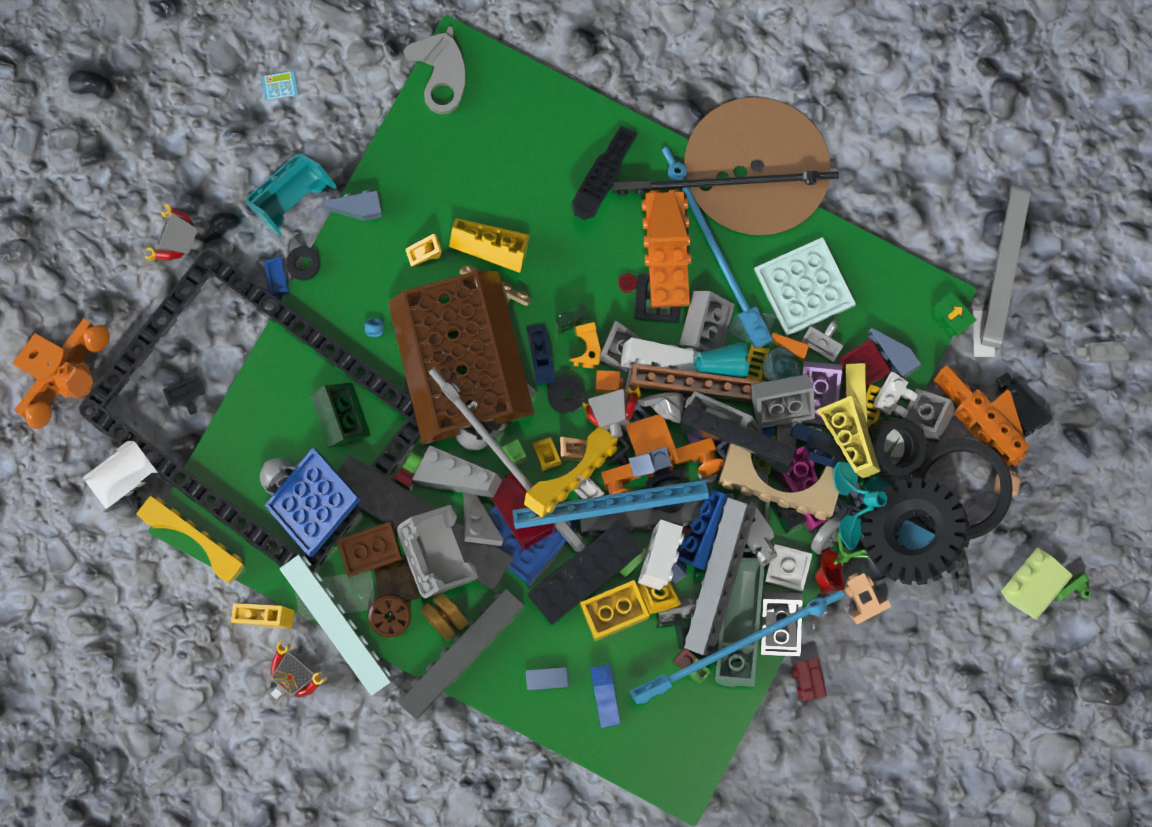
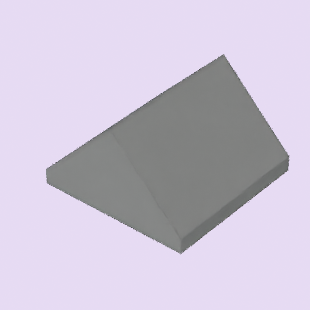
M615 321L600 355V362L623 372H628V367L621 366L623 344L631 338H642Z

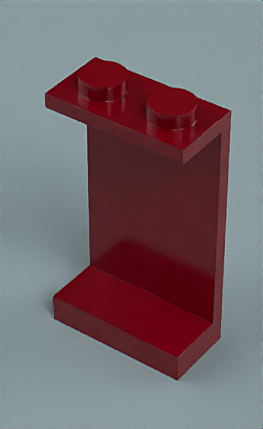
M510 472L502 479L495 496L489 498L494 502L517 539L519 547L524 551L555 533L556 530L553 523L515 529L513 510L528 508L524 505L528 491Z

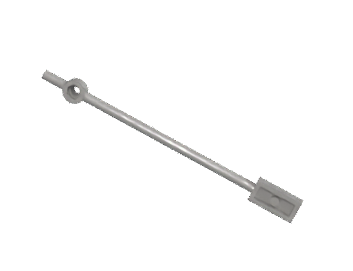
M435 367L432 368L429 374L439 384L443 393L449 400L454 402L523 487L529 491L533 485L460 399L458 387L454 383L449 384ZM569 521L553 523L555 528L575 551H581L585 547L582 543L584 541L579 533H574L570 527L572 525Z

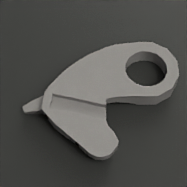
M448 27L446 33L437 34L406 46L404 50L407 61H422L434 67L432 76L424 90L425 103L429 109L438 114H449L457 109L465 89L464 62L461 52L453 39V27ZM441 85L450 87L454 92L453 100L446 105L436 104L431 97L436 87Z

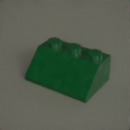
M352 382L324 385L310 394L329 448L344 446L371 436Z

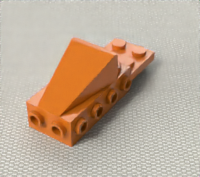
M653 190L646 193L645 200H642V211H646V218H643V229H647V236H644V248H648V254L645 255V266H649L651 308L690 305L688 264H691V253H687V246H690V234L686 233V227H689V217L685 216V209H688V199L684 198V192H679V190H669L665 193Z
M946 365L940 370L933 381L956 405L957 409L953 414L977 441L997 452L1007 467H1010L1012 464L1014 466L1018 465L1028 455L1026 451L1030 445L1025 441L1011 392L1007 389L991 403L989 397L979 389L972 393L969 385L958 378V374L953 368H949Z

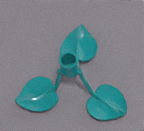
M838 462L833 472V483L836 490L842 495H848L851 490L865 494L863 500L865 505L868 506V508L854 514L853 517L846 515L840 521V537L846 547L853 550L862 537L861 529L863 522L857 519V517L868 511H873L874 507H884L887 503V496L882 490L890 484L880 478L872 477L866 481L865 490L857 489L854 486L858 481V474L855 473L850 463Z

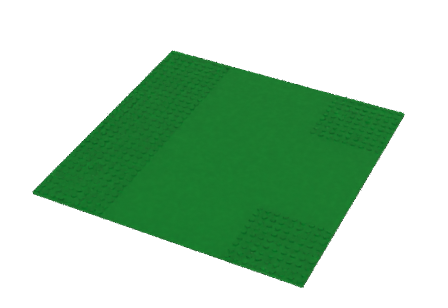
M445 15L432 36L446 33L448 27H453V39L461 52L465 67V89L458 108L449 114H438L429 109L425 103L424 90L432 76L434 67L425 62L418 61L340 196L341 198L349 193H354L355 195L362 194L365 190L377 191L382 218L362 221L331 212L311 246V249L318 254L320 259L318 273L309 280L293 278L289 285L290 293L284 294L280 301L411 397L388 302L402 291L462 275L459 272L464 266H473L478 271L499 272L501 282L508 283L516 291L526 292L532 298L528 306L510 299L507 307L526 381L538 393L531 399L535 414L512 420L494 440L500 447H503L518 439L526 454L527 461L517 465V467L534 486L539 481H549L568 474L581 462H561L560 466L542 472L539 459L533 447L534 442L551 437L561 460L560 437L587 440L588 436L598 427L587 419L583 405L578 411L568 414L558 413L551 408L547 398L550 383L536 385L526 328L545 325L555 378L562 375L577 378L584 386V402L586 404H589L588 399L604 395L596 393L597 370L620 372V378H623V389L628 372H623L601 363L600 360L599 365H594V369L582 367V363H579L578 367L573 366L574 362L569 360L582 356L586 351L585 341L581 337L575 336L574 328L576 326L595 322L601 353L615 321L641 337V340L664 345H676L678 348L685 349L679 344L689 306H681L680 323L634 319L637 287L631 293H624L618 287V280L625 273L634 275L637 283L638 274H649V266H645V255L648 254V248H644V236H647V229H643V218H646V211H642V200H645V195L628 193L627 196H617V194H612L611 187L596 216L587 220L574 215L571 203L596 159L605 153L620 126L637 133V137L622 162L621 172L615 182L671 181L668 178L669 164L662 149L668 146L675 161L684 164L686 147L689 140ZM441 85L433 90L431 97L436 104L446 105L453 100L454 92L450 87ZM737 166L734 168L733 173L735 177H746L747 170ZM679 169L674 170L676 173L681 172ZM720 172L716 176V178H730L725 172ZM712 186L699 188L703 191H709ZM681 188L656 189L660 191V193H665L669 190H679V192H683ZM688 203V209H685V216L689 217V227H686V233L690 234V246H687V253H691V264H688L689 300L691 302L693 291H711L735 304L724 346L744 343L749 354L752 342L738 317L740 313H743V310ZM820 207L799 225L787 231L770 235H750L728 229L714 221L700 208L750 309L757 307L771 337L773 333L785 337L786 335L758 280L754 268L823 237L856 305L813 325L825 333L829 324L834 319L840 321V324L831 336L844 344L835 361H831L808 347L804 361L841 365L838 359L867 342L868 332L873 328L912 350L921 365L919 369L903 378L908 382L906 388L915 392L916 388L923 391L926 389L953 337L947 332L945 328L947 326L934 317L932 309L951 291L968 308L976 293L974 286ZM458 218L529 234L527 254L521 272L519 273L449 247L455 219ZM432 234H436L442 251L440 258L429 259L416 267L411 266L406 248ZM305 257L300 265V270H306L310 267L311 262L307 257ZM648 282L647 296H651L650 282ZM447 295L442 296L440 303H448L450 297ZM647 299L645 313L656 314V307L651 308V300ZM660 307V314L670 315L671 307ZM370 318L381 319L384 322L383 334L379 337L367 336L365 334V321ZM269 320L184 469L297 554L302 555L304 552L302 548L264 506L272 497L265 491L260 482V472L264 463L273 458L283 457L297 467L309 451L315 448L337 472L349 454L370 467L405 423L406 418L397 411L393 412L377 400L376 396L366 388L365 390L346 377V374L339 368L331 366L316 355L315 351L308 345H303L289 335L281 325ZM298 325L295 328V331L302 332L305 329V327L303 325ZM810 327L788 336V338L801 342ZM455 330L451 331L449 333V338L456 339L459 335V332ZM773 342L762 346V348L770 350L761 381L769 382L803 375L804 362L798 360ZM329 347L326 349L325 353L327 355H332L335 352V349ZM753 351L754 355L764 357V353ZM589 352L588 356L594 358V353ZM751 358V361L762 364L761 360ZM749 365L750 368L760 370V367ZM461 366L457 372L463 375L468 371V368ZM843 367L839 401L844 399L846 390V371ZM358 370L355 375L363 377L366 372ZM748 371V374H749V375L756 376V377L759 376V374L752 373V372H749V371ZM889 374L871 385L882 388ZM352 382L371 436L344 446L329 448L310 394L324 385ZM640 388L641 397L638 399L670 392ZM567 390L561 392L563 394V399H565L566 397L569 399L571 398L570 391ZM393 392L386 395L388 400H393L396 397V394ZM871 392L870 395H873V396H876V397H877L878 394H875V393H872V392ZM900 396L897 405L907 409L911 400H905ZM712 398L752 416L756 421L753 403ZM868 400V403L873 404L874 401ZM651 406L644 407L652 416L658 415ZM867 408V411L876 413V410ZM639 412L636 413L641 419L644 418ZM880 412L878 420L903 417H897L893 413L886 415ZM868 416L869 420H874L873 417ZM633 417L630 418L633 422H636ZM665 419L675 449L689 445L688 435L683 433L681 423ZM796 422V424L799 423L807 427L812 426L814 429L824 428V433L832 435L826 425ZM774 426L775 432L773 436H776V426ZM622 429V433L626 437L628 434ZM456 436L425 445L422 444L420 438L389 480L396 483L394 478L400 472L412 451L424 457L429 446L492 471L501 480L511 471L489 445L480 450H467L457 441ZM796 438L797 449L806 445V441ZM899 438L887 451V453L884 451L887 460L889 459L892 451L894 450ZM629 440L627 444L630 447L625 451V454L628 458L636 456ZM618 442L616 445L617 450L615 454L622 449ZM719 442V443H717V444H714V445H715V448H716L719 444H721L722 442ZM396 445L393 448L395 453H400L403 450L401 445ZM610 456L605 459L600 468L596 467L589 477L604 492L603 496L609 495V491L605 489L601 472L620 467L617 461L610 465L606 464L612 458ZM690 461L678 466L674 463V470H681L684 477L688 478L690 482L700 481L698 478V468L701 466L700 461L695 463ZM815 463L816 476L820 479L826 466ZM771 468L770 475L768 474V486L780 491L784 488ZM722 470L717 474L714 482L707 484L708 494H710L712 489L723 494L733 493L735 499L741 494L740 490L734 488L729 490L718 484ZM875 473L865 478L858 475L857 482L861 484V490H865L864 486L869 478H879L880 475ZM180 475L177 483H183L186 476ZM641 475L640 478L631 480L629 484L624 485V488L631 489L632 491L647 489L646 481L648 478L646 475ZM414 483L411 490L404 488L435 509L451 505L452 510L456 513V522L464 526L463 492L459 493L445 489L438 490L431 487L424 488L419 487L416 483ZM173 487L165 501V507L169 510L172 508L177 510L181 514V519L185 522L189 519L197 526L196 530L200 533L205 531L212 537V542L215 544L220 542L227 548L226 552L232 556L234 553L243 560L241 563L244 565V569L237 576L236 581L286 608L295 610V613L320 626L283 575L280 566ZM572 490L563 502L580 500L582 498ZM850 493L848 495L838 494L839 499L848 505L856 507ZM477 495L489 514L495 506L494 502L487 496ZM209 498L206 505H215L216 499ZM859 498V501H860V503H861L862 506L859 507V508H857V509H859L860 511H862L864 505L862 504V502H861V500H860V498ZM356 507L349 514H353L356 511ZM769 507L768 525L774 533V538L771 539L773 547L777 544L811 553L812 558L803 592L765 583L770 563L765 565L763 592L802 593L803 609L808 602L816 598L820 591L815 575L822 566V554H817L811 549L812 540L820 528L809 533L803 524L801 527L786 534L772 508ZM363 511L343 538L385 523ZM572 520L579 526L574 533L580 534L584 540L582 543L585 546L596 538H587L585 535H581L580 520ZM238 522L237 528L244 529L247 522ZM150 527V535L212 567L206 551L193 538L176 530L154 529ZM636 529V532L629 534L638 546L643 549L646 545H649L652 531L645 532L643 529ZM395 530L398 543L401 549V553L403 556V560L394 563L408 561L404 553L403 547L401 545L400 539L398 537V533ZM329 537L324 544H330L332 537ZM568 542L563 545L530 586L507 568L493 591L474 580L442 592L460 609L468 624L473 619L477 620L481 616L480 611L486 605L491 606L495 601L493 598L499 591L504 592L507 589L524 605V608L456 678L444 693L691 826L698 824L785 658L783 655H761V638L758 642L755 687L735 685L734 688L718 684L715 681L717 661L706 666L711 673L701 685L687 675L671 683L672 687L664 694H657L646 703L636 704L629 691L663 674L667 677L681 670L672 661L684 647L679 649L675 626L656 628V625L660 623L658 612L649 614L648 620L598 641H595L580 603L551 625L526 593L578 552ZM838 542L830 549L836 554L839 552ZM270 544L267 550L275 552L278 546ZM337 545L317 571L323 580L320 583L324 589L327 587L334 595L332 600L336 605L340 603L346 612L343 614L347 620L351 619L356 625L357 629L355 631L358 636L363 635L367 640L368 645L366 647L369 651H374L379 658L416 678L419 676L423 677L428 672L426 668L433 661L437 663L441 658L439 656L446 647L450 649L455 644L453 640L460 633L464 634L468 630L466 626L462 630H458L450 623L455 631V636L447 642L420 611L427 603L433 605L438 610L433 602V598L436 595L424 598L418 590L419 599L406 601L411 611V621L406 631L397 637H382L372 630L368 622V609L371 603L379 597L374 570L350 578L347 577ZM678 560L688 573L675 584L672 581L670 582L679 600L691 598L696 601L702 588V582H696V574L704 573V570ZM641 562L625 578L617 572L583 601L633 580L637 584L643 563ZM655 591V594L658 596H663L659 591ZM762 594L760 630L762 629L763 594ZM388 611V614L384 615L387 618V621H390L391 618H394V615H392L391 611ZM691 618L680 619L682 620L683 627L691 626ZM718 638V642H717V645H716L715 652L718 651L719 638ZM689 650L698 660L708 656ZM610 664L620 725L601 728L590 668ZM568 667L569 687L527 690L526 670Z

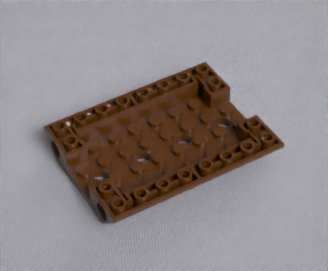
M473 271L402 291L388 302L423 445L460 435L459 430L473 426L454 402L447 398L439 384L429 374V371L434 367L449 384L454 383L458 387L460 399L466 406L469 402L477 403L476 408L471 412L481 424L496 420L497 424L535 414L499 272ZM444 295L450 297L449 302L446 304L440 303V298ZM455 330L459 332V335L456 339L449 338V333L451 331ZM466 366L468 371L463 375L458 374L459 367Z

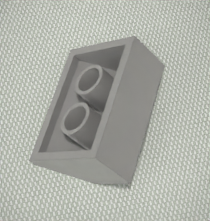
M693 291L679 345L684 348H694L696 352L724 347L735 304L711 291Z
M808 374L751 385L754 412L760 429L815 419L814 387Z

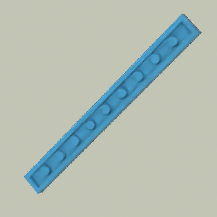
M706 480L561 502L556 504L555 509L551 513H547L543 517H540L530 508L513 510L515 529L709 499Z

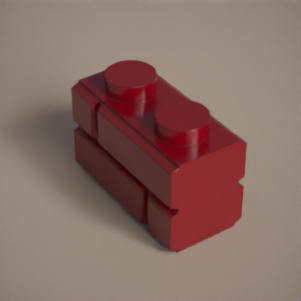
M815 658L796 662L794 664L795 668H792L794 680L798 679L799 687H796L798 699L802 698L803 703L826 698L827 694L819 659Z

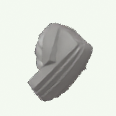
M661 393L637 400L639 406H651L663 418L670 419L673 422L680 423L684 414L683 395L681 393Z

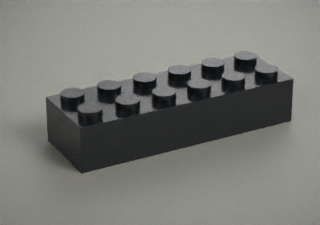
M617 520L526 594L549 623L553 625L643 551Z

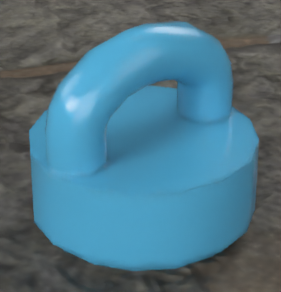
M370 318L365 321V334L367 336L379 337L383 334L384 322L381 319Z

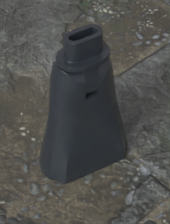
M1008 372L995 380L999 385L1000 395L1007 389L1011 392L1024 438L1053 420V417Z

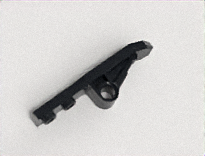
M620 126L607 150L596 159L571 203L575 216L583 220L596 216L601 204L621 172L622 162L634 143L637 133Z

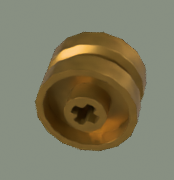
M439 593L433 598V602L438 610L433 605L427 603L420 611L435 630L448 642L455 636V631L450 623L458 630H462L468 625V621L451 600L443 593Z

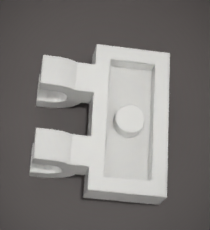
M890 372L872 405L886 415L893 413L897 417L902 416L905 418L909 411L897 405L900 396L905 400L915 401L918 394L906 388L908 384L906 380L896 373Z

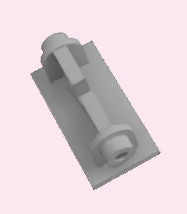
M695 599L679 600L681 607L658 612L660 623L692 618L696 609Z

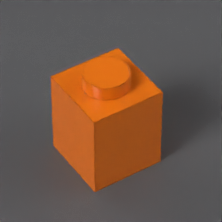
M597 370L596 393L607 394L623 389V378H620V372Z

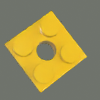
M670 581L661 590L639 583L636 584L649 614L681 607V603ZM655 591H659L663 596H658L655 594Z

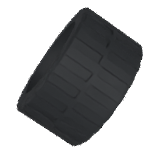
M904 418L880 419L870 425L868 432L880 468L879 475L908 476L921 467L927 454V441L918 425ZM894 429L900 433L904 441V454L896 465H892L884 453L885 439Z

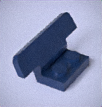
M799 423L792 427L790 436L806 441L803 458L835 468L838 462H842L844 454L833 435Z

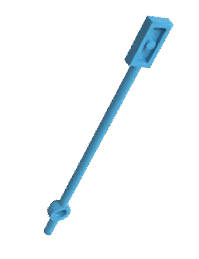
M664 147L662 152L669 164L668 178L671 181L685 180L687 174L685 165L676 162L669 147ZM679 169L681 172L676 173L674 170ZM681 188L743 310V313H740L738 317L754 348L758 349L771 343L773 339L757 307L750 309L690 188Z
M840 590L826 598L813 599L807 603L805 608L667 677L663 674L629 692L636 704L646 703L651 697L667 692L672 687L671 683L809 614L815 616L822 615L827 609V605L845 597V595Z

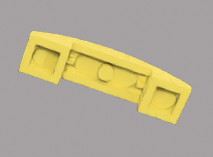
M865 363L846 364V396H852L860 403L867 429H869Z

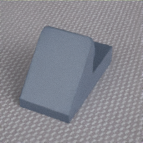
M666 447L628 458L634 477L654 473L656 470L672 465Z

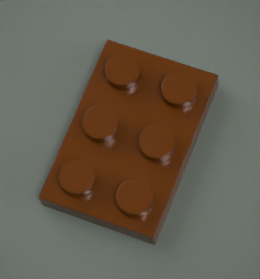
M388 522L337 540L346 574L349 578L403 560L393 522Z

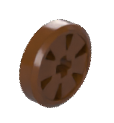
M382 595L376 598L368 609L370 627L376 634L385 638L401 635L406 631L411 621V611L408 604L397 595ZM388 611H391L392 615H394V618H391L390 621H387V618L384 616L388 614Z

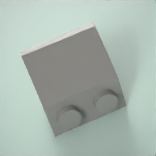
M916 388L915 393L918 396L915 401H910L907 407L909 412L904 419L911 420L918 425L926 438L940 442L952 418L955 407L951 399Z

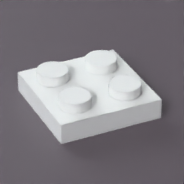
M775 544L774 550L777 553V557L769 564L765 583L803 592L812 554Z

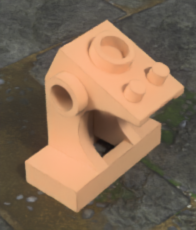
M855 573L845 580L844 590L849 598L853 597L857 606V610L849 613L854 623L859 624L891 607L889 601L883 596L878 599L876 598L872 589L874 584L869 575L865 576L864 573L861 575ZM867 590L870 600L862 604L858 595Z

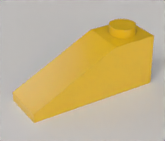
M234 603L231 623L292 630L295 610L283 606Z

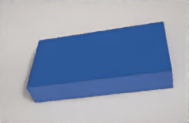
M280 256L265 260L264 266L269 293L275 297L290 293L284 258Z

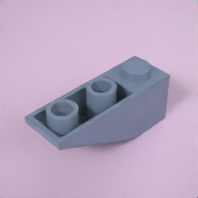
M365 190L362 194L355 195L354 193H349L341 198L328 197L325 201H321L324 210L362 221L382 218L377 191Z
M873 328L869 330L868 340L871 339L876 345L884 361H887L890 365L889 369L891 372L896 373L901 378H905L919 369L921 363L909 347Z

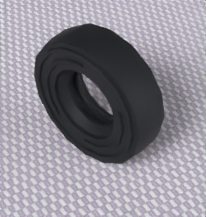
M300 246L294 248L289 253L286 259V267L293 278L309 280L318 273L320 259L313 249L307 246ZM307 257L311 262L310 267L306 270L298 269L296 267L297 259Z

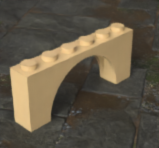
M733 444L729 445L718 484H721L726 489L733 490L734 488L740 490L744 495H755L762 501L776 502L783 508L792 507L799 513H810L820 520H829L831 518L839 494L833 483L835 468L828 466L823 470L820 479L806 490L794 493L775 490L765 484L757 475L752 464L751 453Z

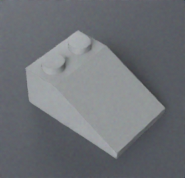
M763 592L762 629L801 610L802 593ZM802 618L763 637L761 655L800 656Z

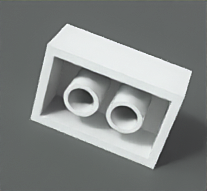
M660 520L654 527L638 580L639 584L661 590L664 585L667 586L668 581H671L674 570L671 568L679 556V552L676 550L682 544L684 538L682 526Z

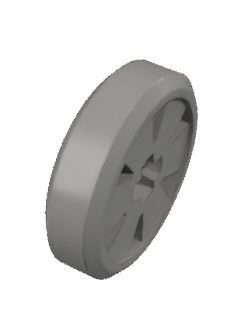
M839 516L832 517L818 530L811 543V549L814 552L822 554L823 551L831 549L838 541L837 531H839V524L842 518Z

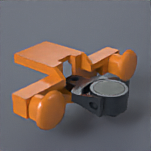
M660 414L625 425L636 456L658 448H667L672 465L656 470L654 473L646 474L648 478L646 481L647 489L653 488L659 483L661 484L658 487L680 484L673 480H680L681 483L690 482L688 478L684 477L681 470H674V463L678 466L690 461L692 463L700 461L701 466L698 468V473L702 476L717 474L723 468L725 461L716 458V448L712 438L675 449L665 419ZM630 464L601 472L602 481L606 491H609V495L631 492L632 490L625 489L624 485L629 484L631 480L641 477H634ZM685 502L659 506V508L667 513H675L681 510Z

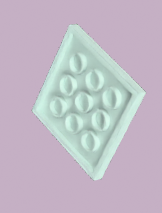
M823 237L754 268L786 337L856 305Z

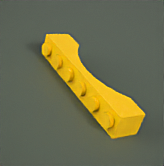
M598 427L588 436L585 455L577 467L559 478L539 481L526 493L524 505L540 517L551 513L555 509L556 504L560 501L563 502L569 492L576 490L583 479H588L596 467L600 468L608 456L612 457L615 454L618 438H612L611 433Z
M150 496L136 515L154 529H172L193 538L206 551L214 574L231 585L244 569V565L241 563L243 560L234 553L232 556L226 552L227 548L220 542L217 544L212 542V537L205 531L200 533L196 530L197 526L189 519L186 522L181 519V514L174 508L169 510L165 507L166 502L157 496L154 499Z

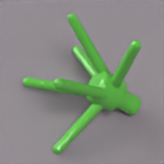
M837 531L839 552L837 553L838 559L834 562L835 564L841 562V565H843L850 558H870L868 554H863L866 553L865 549L853 552L846 546H843L839 531Z

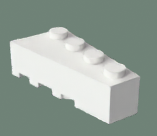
M631 338L623 344L621 366L631 368L633 364L698 372L694 368L693 360L700 352H696L694 348L683 349L678 348L676 345H664Z

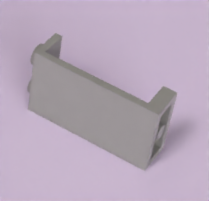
M694 391L692 396L686 401L685 408H687V405H691L762 434V430L752 416Z

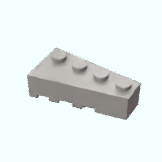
M429 446L412 479L419 487L452 490L459 493L466 492L487 497H494L502 482L496 473L432 446Z

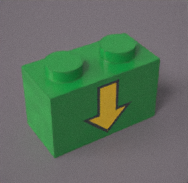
M952 291L932 309L934 317L939 322L942 321L947 326L945 327L947 332L956 338H959L977 321Z

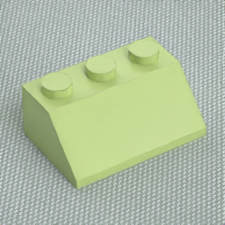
M1037 547L1001 592L1008 603L1037 620L1072 578V574L1051 555Z

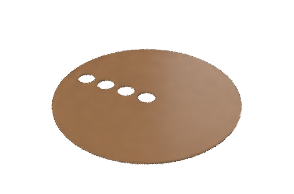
M757 97L730 101L707 114L691 134L684 160V165L687 169L686 180L714 179L720 172L727 173L730 178L735 177L733 170L737 166L746 168V177L799 174L806 171L830 172L831 170L830 157L825 141L815 125L805 115L785 103ZM761 160L764 163V169L761 172L753 171L751 169L752 161ZM830 179L816 181L817 184L805 185V182L792 181L712 186L709 191H703L699 187H690V190L700 208L722 226L744 234L770 235L787 231L811 216L822 202Z

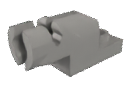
M756 508L746 544L752 553H757V560L764 566L777 557V553L771 543V539L774 538L773 530Z

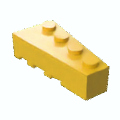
M456 218L452 227L449 247L520 273L527 254L530 235Z

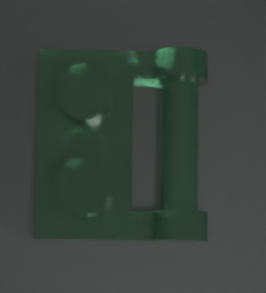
M580 304L576 311L569 314L564 312L558 315V319L555 320L557 334L561 335L574 329L576 326L585 324L588 318V307Z

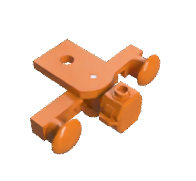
M83 318L61 348L34 333L12 362L15 367L37 379L14 409L16 413L27 420V424L31 428L41 429L49 423L52 416V410L49 405L58 393L65 398H83L91 392V386L94 384L93 378L89 372V366L82 363V361L90 351L99 352L108 345L110 340L108 328L104 325L94 326Z

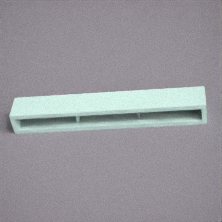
M298 554L280 567L281 572L370 695H374L391 682L389 678L391 677L390 672L385 666L382 668L379 665L378 661L380 659L374 651L370 652L366 647L368 642L363 635L358 636L355 631L357 629L356 625L351 619L347 620L343 615L346 613L340 603L336 605L332 600L334 595L328 587L324 589L320 583L323 581L316 571L314 573L309 568L311 563L306 556L301 557Z

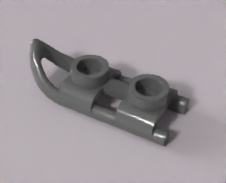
M965 552L961 562L957 560L954 562L956 568L951 572L955 596L958 595L960 590L969 589V594L973 593L969 563ZM964 570H966L967 578L964 577ZM957 571L959 574V579L955 578V572Z

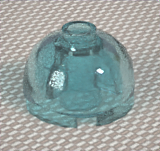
M778 347L771 350L764 357L762 372L768 382L799 376L800 365L798 362L795 363L792 358L795 355L789 349Z

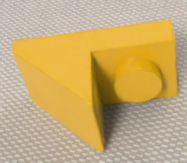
M432 234L406 248L410 264L414 267L429 259H439L442 252L436 234Z
M551 437L533 443L542 472L562 464Z

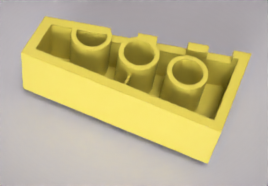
M849 396L818 409L817 412L824 420L825 425L832 433L836 443L842 449L843 454L855 473L865 478L880 472L860 403L854 397Z

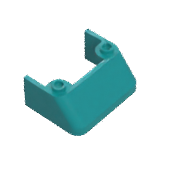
M300 153L291 158L246 198L245 202L271 231L281 236L283 234L279 229L284 225L285 217L283 214L310 191L312 193H320L326 189L327 185L333 189H336L337 186L320 164Z

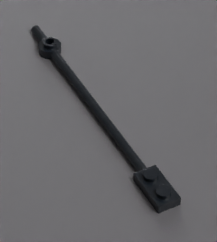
M806 171L799 174L697 180L614 182L612 194H617V196H627L628 193L645 195L650 190L792 181L805 182V185L817 184L816 181L839 179V172Z

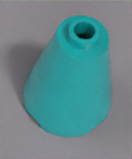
M736 343L700 352L694 357L693 364L694 368L700 373L746 379L749 371V362H746L745 356H749L744 343Z

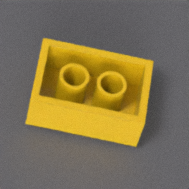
M634 580L580 602L581 610L595 641L648 620L650 616Z

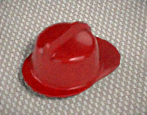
M830 549L823 551L822 566L815 575L821 593L834 590L837 592L840 590L844 591L845 588L841 562L838 564L834 563L838 557Z

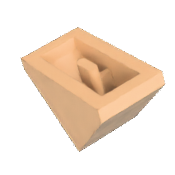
M560 437L561 462L582 461L585 455L587 440Z

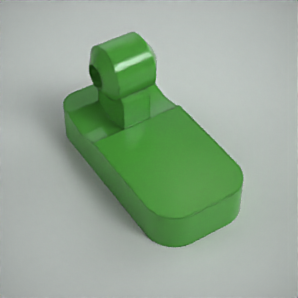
M648 545L642 549L643 552L618 572L623 578L641 562L644 563Z
M1079 572L1074 575L1054 600L1060 601L1076 589L1082 598H1089L1092 592L1085 583L1090 580L1086 573Z

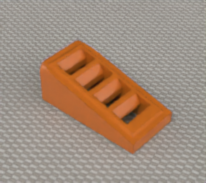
M776 333L772 334V342L804 362L809 347L808 344Z

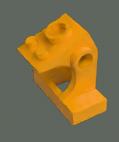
M595 322L574 328L575 336H579L585 341L586 351L582 356L569 360L574 362L573 366L578 367L579 363H582V367L594 369V365H599L601 349ZM593 352L594 358H590L588 353Z

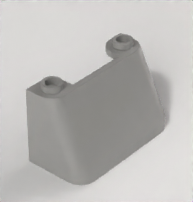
M451 505L412 516L397 528L398 537L418 590L424 598L437 595L478 578L476 566L471 562H464L451 527L454 526L457 517Z

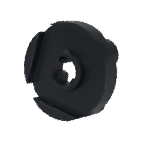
M569 375L555 378V382L550 383L548 387L547 398L549 405L553 410L561 414L578 411L585 400L583 384L577 378ZM567 390L570 391L571 398L569 399L566 397L565 399H563V394L561 392Z

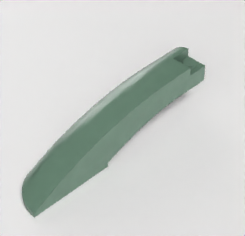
M755 495L746 496L742 499V501L748 503L753 501L768 523L770 502L762 501ZM747 544L745 545L720 631L718 651L760 630L765 565L762 566L757 560V553H752ZM759 640L717 660L715 681L720 685L734 688L735 685L755 687Z

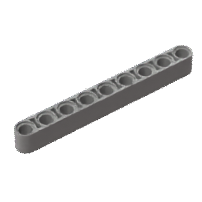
M1017 185L1011 186L981 345L1000 349L1031 188Z

